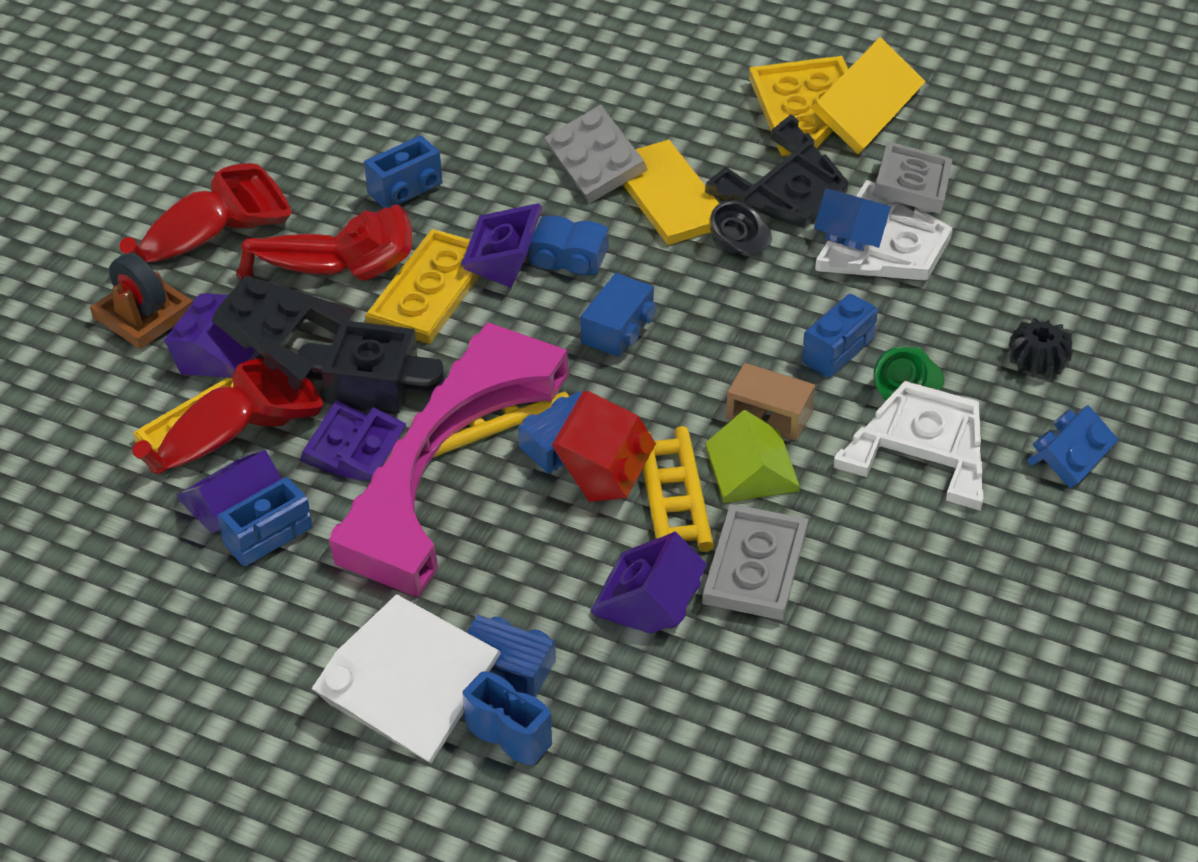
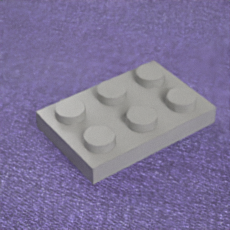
M602 105L586 112L584 115L544 137L552 153L589 204L647 170L644 160Z
M887 141L873 195L880 197L881 200L887 203H903L913 206L916 210L923 213L936 212L940 214L945 200L952 159Z
M730 504L703 591L702 604L784 620L808 530L809 519Z

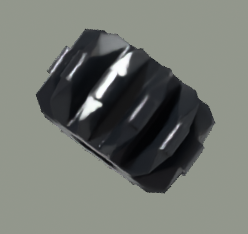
M1033 318L1031 323L1020 322L1017 330H1013V335L1010 336V363L1018 366V372H1030L1032 378L1036 374H1041L1046 379L1052 373L1061 375L1063 369H1065V366H1068L1072 358V334L1064 332L1063 324L1052 325L1050 319L1046 322H1040Z

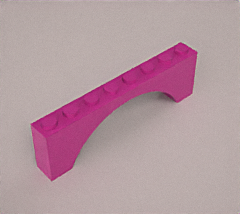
M487 322L480 333L475 334L471 338L468 349L461 359L453 363L450 373L443 384L434 389L430 402L424 410L415 415L411 428L403 439L397 440L394 444L391 455L385 464L375 470L371 483L364 493L354 499L348 515L341 524L339 523L333 528L329 544L335 565L419 598L438 570L434 543L425 534L415 515L416 493L427 465L440 446L450 436L474 420L496 410L517 404L552 401L569 376L567 350Z

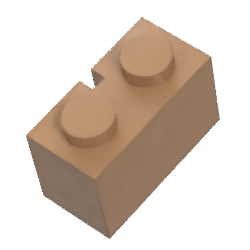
M744 363L727 392L726 419L733 420L743 410H746L763 420L769 410L772 411V414L767 423L778 429L782 437L797 441L813 412L815 384Z

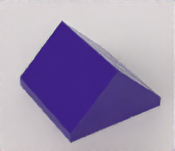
M540 203L480 215L461 264L463 268L512 288L527 255L542 211Z

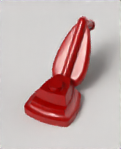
M255 163L231 165L215 173L211 180L212 192H194L171 206L147 231L140 246H138L133 238L126 237L120 242L119 248L124 254L133 253L142 258L146 263L162 261L202 246L220 234L225 226L249 229L255 228L258 225L284 223L288 220L292 211L281 189L261 166Z
M395 204L390 208L385 207L377 213L367 210L363 211L358 216L352 218L336 237L322 234H294L264 239L248 238L241 244L242 253L236 275L240 279H243L246 275L253 277L255 256L274 266L307 274L333 275L344 271L348 267L357 279L365 281L386 272L408 257L412 247L411 221L406 211L398 204Z
M265 358L249 360L236 367L232 376L233 387L214 389L187 409L168 431L158 448V452L153 450L151 444L146 440L136 442L132 452L137 459H141L149 466L152 473L161 474L170 468L187 464L221 448L238 436L248 424L283 426L295 418L316 416L323 407V401L309 379L297 391L287 384L289 377L278 368L272 372L263 364Z

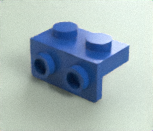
M1089 405L1076 413L1069 409L1054 421L1053 425L1056 429L1053 433L1049 430L1033 443V447L1036 450L1027 461L1033 466L1044 459L1063 482L1071 488L1088 474L1119 439Z

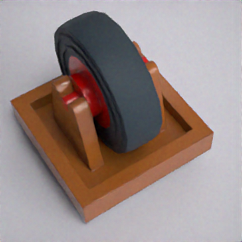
M126 253L116 258L109 266V277L113 285V292L90 306V310L94 319L137 348L142 349L175 326L191 306L193 300L163 282L158 271L154 272L142 258L133 253Z

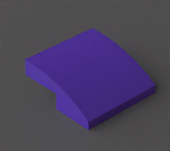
M336 400L302 451L300 461L333 474L371 481L375 470L383 466L407 424L374 407L366 415Z

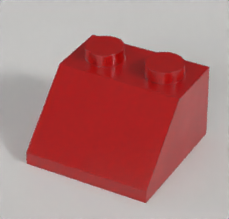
M590 391L582 392L552 443L553 448L589 502L627 498L656 445L638 415Z

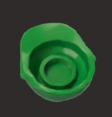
M910 346L893 347L883 352L874 366L873 379L884 401L904 381L942 391L944 386V375L941 369L918 346L915 348Z

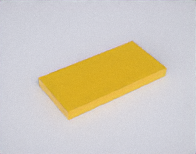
M879 37L811 109L850 148L859 154L926 81Z
M665 140L635 149L644 160L647 170L624 183L623 186L665 243L669 246L710 233V215L719 202L714 196L705 192V184L670 140Z
M431 229L365 314L366 323L415 329L416 340L431 344L480 277V275L465 270L461 265L470 240Z

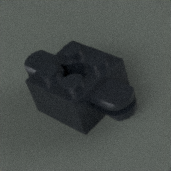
M342 320L332 345L306 343L297 352V354L315 363L308 379L323 381L326 404H334L338 400L350 407L372 409L374 407L380 411L400 413L407 392L432 395L434 389L439 385L441 386L445 381L444 366L440 359L417 356L415 329Z

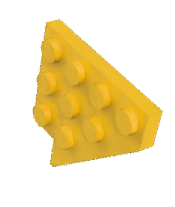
M843 56L749 67V80L770 131L792 114L799 121L798 127L804 134H810L815 140L814 146L818 148L833 130L811 107L848 70ZM776 143L781 156L792 154Z

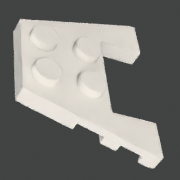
M866 180L856 196L891 206L880 247L866 245L864 251L827 241L816 259L815 270L831 273L928 280L951 239L953 228L928 213H923L916 209L912 211L900 203L891 204L881 200L880 197L873 195L875 183Z
M904 381L876 411V416L865 428L861 427L855 433L853 441L844 450L842 448L839 450L834 458V468L867 477L879 447L954 467L956 470L947 491L946 501L981 511L984 496L980 455L979 402Z

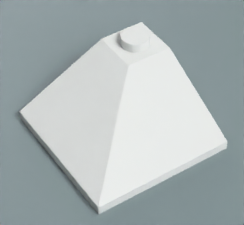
M396 594L335 652L312 689L331 706L432 764L464 713L462 691L481 671L490 672L501 653L492 646Z

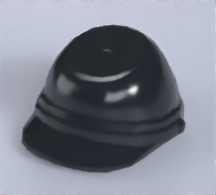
M730 200L718 204L712 210L709 219L710 233L713 242L721 251L732 255L742 253L756 255L765 251L772 242L771 231L752 207L743 202Z

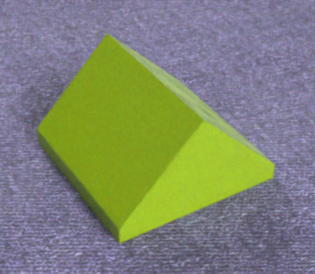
M743 410L706 441L705 448L723 503L799 492L800 485L781 432L748 411Z

